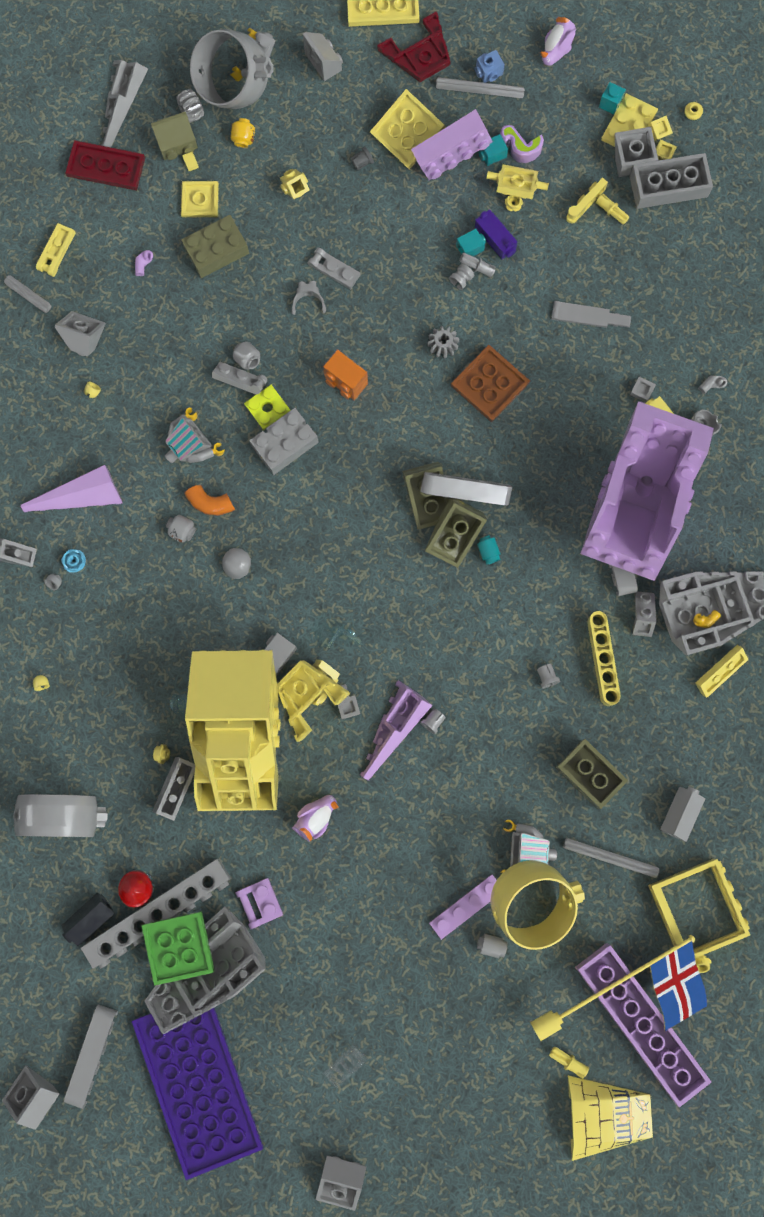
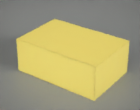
M193 152L182 155L188 171L199 168Z

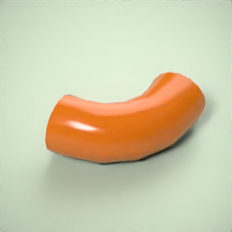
M202 485L191 487L185 492V496L192 506L204 514L219 516L235 510L227 493L222 496L211 497L204 491Z

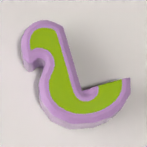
M513 125L502 127L500 134L506 146H510V154L514 160L519 163H528L535 160L541 154L544 141L542 135L526 144Z

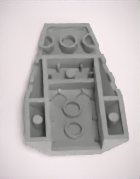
M693 572L661 581L659 606L671 641L687 656L721 646L763 620L764 572ZM713 610H716L721 615L710 628L697 627L693 622L694 616L698 613H701V616L707 617Z
M227 907L221 909L205 924L215 971L210 974L156 985L144 1002L162 1034L235 997L266 969L265 957L243 923Z

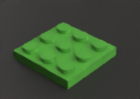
M202 911L141 925L154 986L210 974L215 971Z

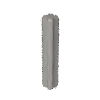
M11 275L5 278L4 283L44 313L49 312L52 307L49 302Z

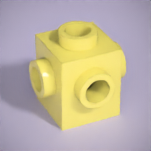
M290 169L284 173V176L280 177L282 191L293 199L301 197L309 191L308 180L303 172L300 173L296 169Z

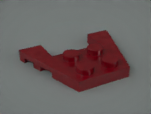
M437 12L423 19V25L430 35L407 49L400 51L392 38L377 45L380 53L419 82L450 66V57Z

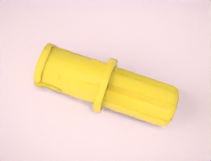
M605 194L599 196L596 204L602 207L608 216L611 214L621 224H625L628 221L629 216L618 207V203L611 201Z
M557 1047L552 1048L549 1056L562 1064L565 1070L572 1071L582 1079L587 1075L589 1067L575 1059L574 1055L569 1056Z

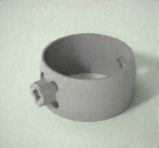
M229 29L215 30L204 35L196 44L190 61L191 79L197 93L206 102L216 107L227 109H240L255 103L264 92L268 78H271L273 72L271 59L266 57L264 50L256 40L245 33ZM235 37L246 53L248 73L245 85L238 96L229 102H225L218 95L214 87L212 63L216 51L221 44Z
M18 795L14 810L15 836L94 837L96 827H105L108 813L106 812V807L97 806L96 796Z

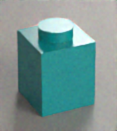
M609 82L601 97L599 108L614 115L623 100L626 89Z
M501 134L492 137L493 142L486 149L478 151L481 161H485L487 166L507 158L508 148Z
M474 229L457 238L456 247L461 255L466 253L475 256L484 251L486 240L482 233L479 234L477 229Z

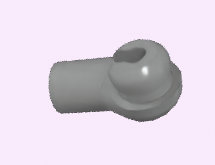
M709 376L698 389L703 394H706L710 388H724L727 385V379L722 376Z

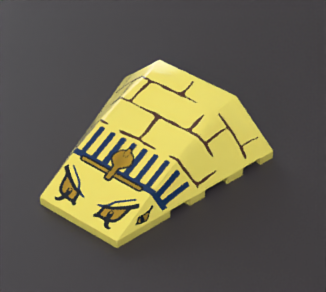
M568 1075L573 1139H571L572 1161L653 1137L650 1094Z

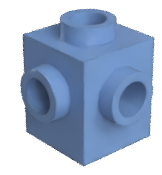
M497 50L488 54H482L477 58L475 72L477 77H481L484 83L492 82L503 75L504 63Z

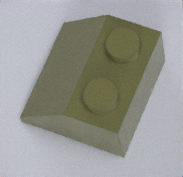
M186 111L151 123L164 160H173L178 155L194 152L198 148Z

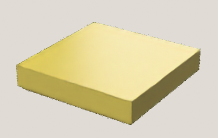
M182 181L181 217H218V181Z

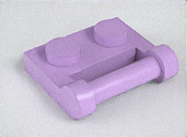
M269 878L235 892L237 898H240L249 920L250 930L283 915ZM250 892H252L262 916L258 920L247 896Z

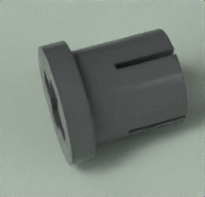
M365 146L362 148V151L350 158L357 171L369 163H374L370 152Z

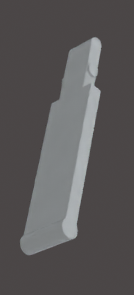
M554 301L551 320L607 328L608 325L630 328L631 316L609 313L610 309Z

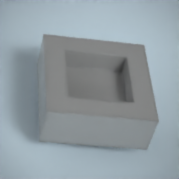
M639 377L630 395L647 402L656 384Z

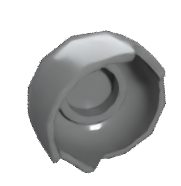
M702 409L697 411L691 419L714 428L712 436L718 433L722 426L717 421L718 416L708 410Z
M232 548L227 551L222 560L225 574L232 579H240L246 576L251 566V558L248 552L241 548Z

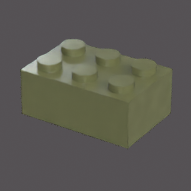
M231 215L181 239L184 249L200 278L249 254L248 246Z
M586 739L581 740L555 767L596 809H602L628 782Z

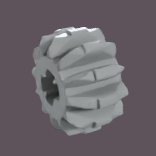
M192 89L184 90L178 94L177 103L181 112L186 111L190 123L204 116L199 97H197Z
M440 326V331L434 328L433 334H429L430 341H428V346L431 347V353L437 351V358L441 353L444 358H447V353L452 356L454 355V350H458L457 343H459V338L455 337L456 331L450 332V327L444 330V327Z

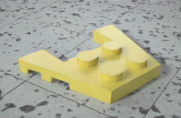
M305 660L299 661L277 684L283 707L287 709L290 718L288 720L290 726L294 728L296 734L294 737L297 742L302 741L312 731L301 714L323 692L327 694L334 705H339L350 694L348 690Z

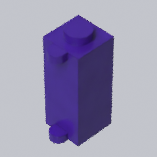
M490 209L487 212L483 211L480 217L475 220V229L483 234L486 242L501 259H504L506 256L508 258L516 252L518 241Z

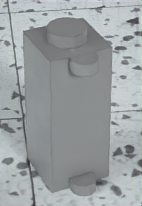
M689 786L688 789L678 788L660 829L662 832L687 842L705 801V798L699 795L700 791Z

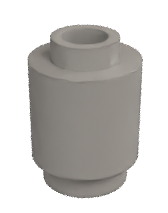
M484 934L483 937H479L477 949H480V954L504 958L508 942L503 941V938Z

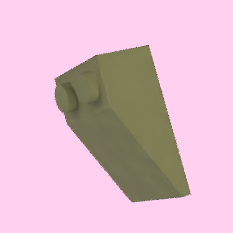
M439 462L402 471L418 530L436 525L441 512L449 501V497L421 492L424 472L444 475Z
M450 498L441 512L425 551L458 568L487 521L484 513L456 498Z

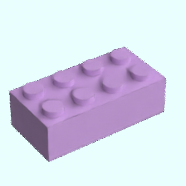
M475 109L411 150L421 169L430 180L440 177L448 169L455 168L459 162L471 158L475 152L486 149L493 141Z

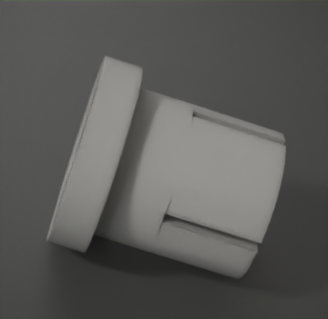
M547 664V666L544 665L537 669L543 689L560 682L559 677H556L552 664Z
M434 708L426 719H422L420 724L432 734H436L438 727L446 717Z

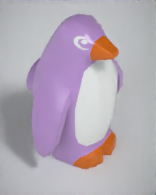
M558 17L556 25L545 37V52L541 51L543 63L547 66L553 65L571 50V43L574 39L576 28L574 23L565 17Z
M326 795L305 805L298 812L297 816L299 819L292 829L309 842L312 841V837L314 839L320 837L327 829L332 810L338 808L336 799L331 795Z

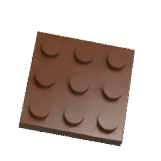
M488 345L451 383V387L489 421L493 422L526 388L530 380Z

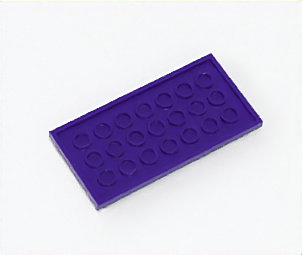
M215 1007L165 1034L161 1033L151 1013L132 1021L186 1180L263 1150L264 1147Z

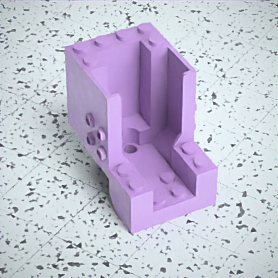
M638 401L616 459L611 461L608 468L609 473L603 479V487H601L580 554L655 581L682 530L685 515L690 510L691 503L689 501H691L694 490H692L693 481L708 454L714 428Z

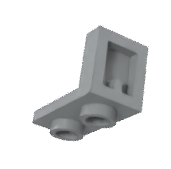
M637 591L635 593L636 618L632 628V635L652 637L656 624L655 594Z

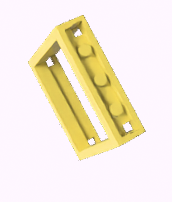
M711 859L648 885L675 947L683 942V939L661 887L711 867L737 927V931L694 948L695 958L750 936L748 931L750 929L749 923L746 918L742 917L740 912L742 910L741 904L738 899L734 898L732 894L734 888L731 882L726 880L724 875L726 872L725 867L722 866L721 861H718V859Z

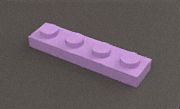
M492 874L429 922L441 940L490 902L491 892L497 881Z

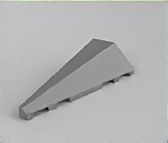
M114 60L113 66L117 67L116 75H112L110 80L113 82V85L108 93L105 118L109 119L108 127L103 128L105 137L101 146H112L148 71V68L137 62L127 63L123 60Z

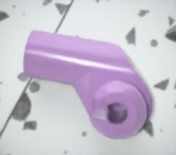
M146 250L136 257V276H144V267L153 258V253L150 250Z

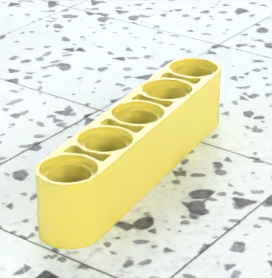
M596 611L588 618L587 624L599 694L604 705L613 706L620 700V689L607 616L601 611ZM593 617H599L602 624L600 626L595 625ZM596 636H603L605 643L603 645L598 644ZM600 654L608 657L606 664L601 663L599 660ZM603 673H608L611 676L610 683H606L603 680ZM607 692L614 694L615 699L613 702H609L606 699Z

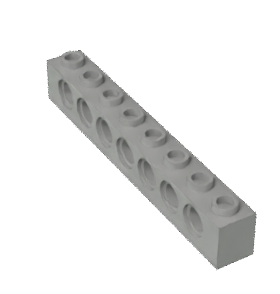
M216 859L81 947V950L93 969L98 966L102 969L111 963L109 960L111 957L116 955L118 958L128 952L127 947L131 944L137 946L144 941L143 931L137 928L139 920H142L145 924L159 921L154 917L156 909L162 911L163 916L161 920L177 917V914L183 910L187 913L196 907L194 903L201 899L204 902L213 896L211 892L218 888L221 891L229 885L228 881L232 878L221 860ZM206 876L213 878L214 883L211 887H207L204 884ZM189 887L196 889L197 894L195 898L188 896L187 890ZM173 898L178 899L180 902L178 909L171 907L170 902ZM122 931L128 934L127 942H123L120 939ZM104 943L111 945L110 953L104 952Z

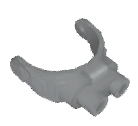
M303 281L299 282V288H297V294L293 300L292 314L295 315L296 313L295 306L297 301L308 295L314 296L321 301L322 311L325 313L326 307L319 293V288L316 287V281H310L309 284Z

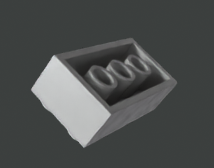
M706 153L635 164L629 175L636 209L707 198L713 188Z

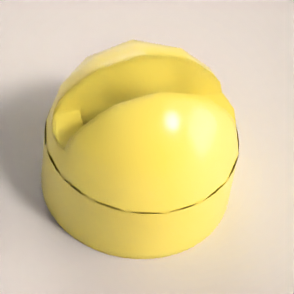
M87 382L84 389L85 395L90 394L89 398L97 397L101 391V388L93 382Z
M38 675L33 680L35 691H41L50 687L48 679L43 675Z

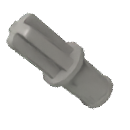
M462 253L459 260L461 263L472 267L474 272H481L488 277L493 276L495 266L486 263L480 257L477 259Z

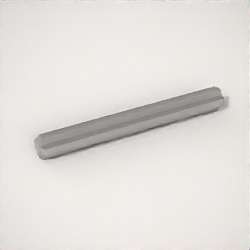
M438 77L436 80V88L514 98H523L525 91L524 87L441 77Z
M569 838L564 840L563 848L651 877L656 878L659 874L658 867Z

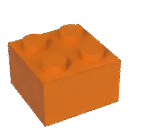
M339 350L323 366L325 382L330 387H337L341 390L340 394L346 399L351 398L355 400L368 385L367 371Z

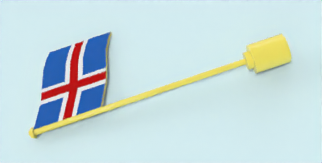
M689 935V938L564 1013L559 1015L555 1012L553 1014L552 1010L530 1022L538 1038L542 1041L561 1030L562 1018L649 966L653 988L663 1013L664 1031L707 1006L705 987L696 965L693 949L695 937Z

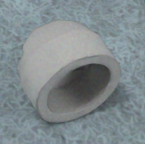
M53 573L44 582L48 588L57 590L62 583L60 575Z

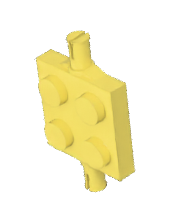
M504 164L499 173L488 171L486 178L497 181L498 193L518 196L524 199H533L536 189L547 191L549 183L538 181V171Z

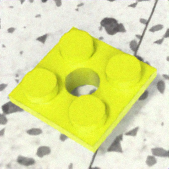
M272 384L244 403L263 431L291 411ZM265 404H271L273 406V409L270 412H264L262 410Z

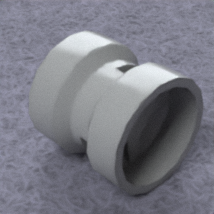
M461 263L457 268V272L452 273L449 280L454 286L459 282L457 288L463 290L466 282L470 281L475 275L471 268Z

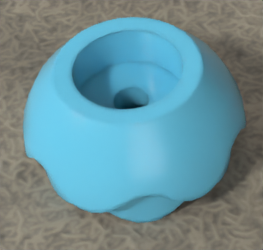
M70 549L64 554L61 561L65 570L75 573L84 568L86 558L82 551Z

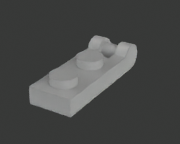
M317 247L314 257L310 258L307 262L308 265L351 290L360 277V272ZM321 258L325 260L323 265L319 263Z
M219 362L212 372V378L253 394H259L263 389L262 387L267 383V378L264 375L256 376L222 362Z

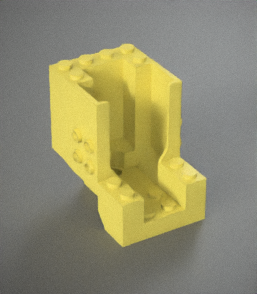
M193 651L185 721L195 763L194 798L197 810H277L278 769L276 747L280 746L278 731H280L281 724L273 651Z

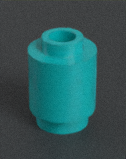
M488 535L480 538L477 546L486 565L500 561L501 553L495 537L491 538Z

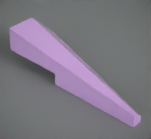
M103 465L22 504L21 508L24 512L45 511L50 509L121 504L122 500L108 468Z
M399 680L396 682V686L399 687L396 697H390L389 700L393 705L387 715H383L373 743L377 744L373 755L368 754L366 758L370 763L366 770L360 773L364 779L369 780L432 707V704Z

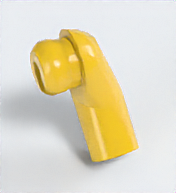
M713 610L707 617L701 616V613H698L694 616L693 622L697 627L710 628L721 615L716 610Z

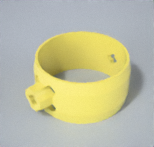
M529 860L509 867L500 875L493 886L490 903L494 919L504 934L523 948L537 950L556 944L568 934L577 916V904L583 902L585 896L578 881L568 883L550 865L541 861ZM541 880L559 882L560 892L557 904L543 922L527 928H514L507 925L508 908L514 897L524 887Z

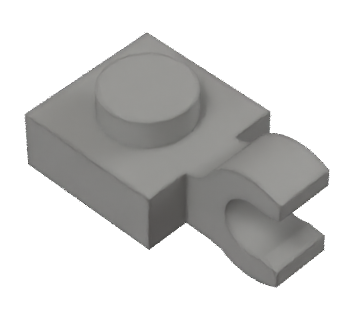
M346 684L340 685L347 690ZM348 695L338 705L342 719L360 715L355 696L349 697Z

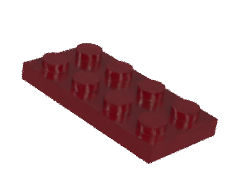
M74 140L65 174L71 178L137 191L145 162V155Z

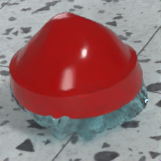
M137 869L127 872L120 879L118 887L119 896L123 903L137 909L143 907L150 900L154 892L155 885L151 880L152 875Z

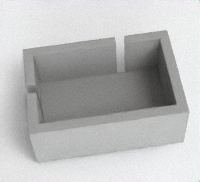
M296 408L267 427V433L262 431L249 440L252 448L273 475L319 443L317 435L306 424Z

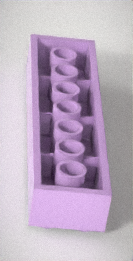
M607 943L575 967L594 994L631 973L611 945ZM634 976L597 997L678 1107H681L711 1083L708 1076L673 1029L670 1028L664 1031L662 1014Z

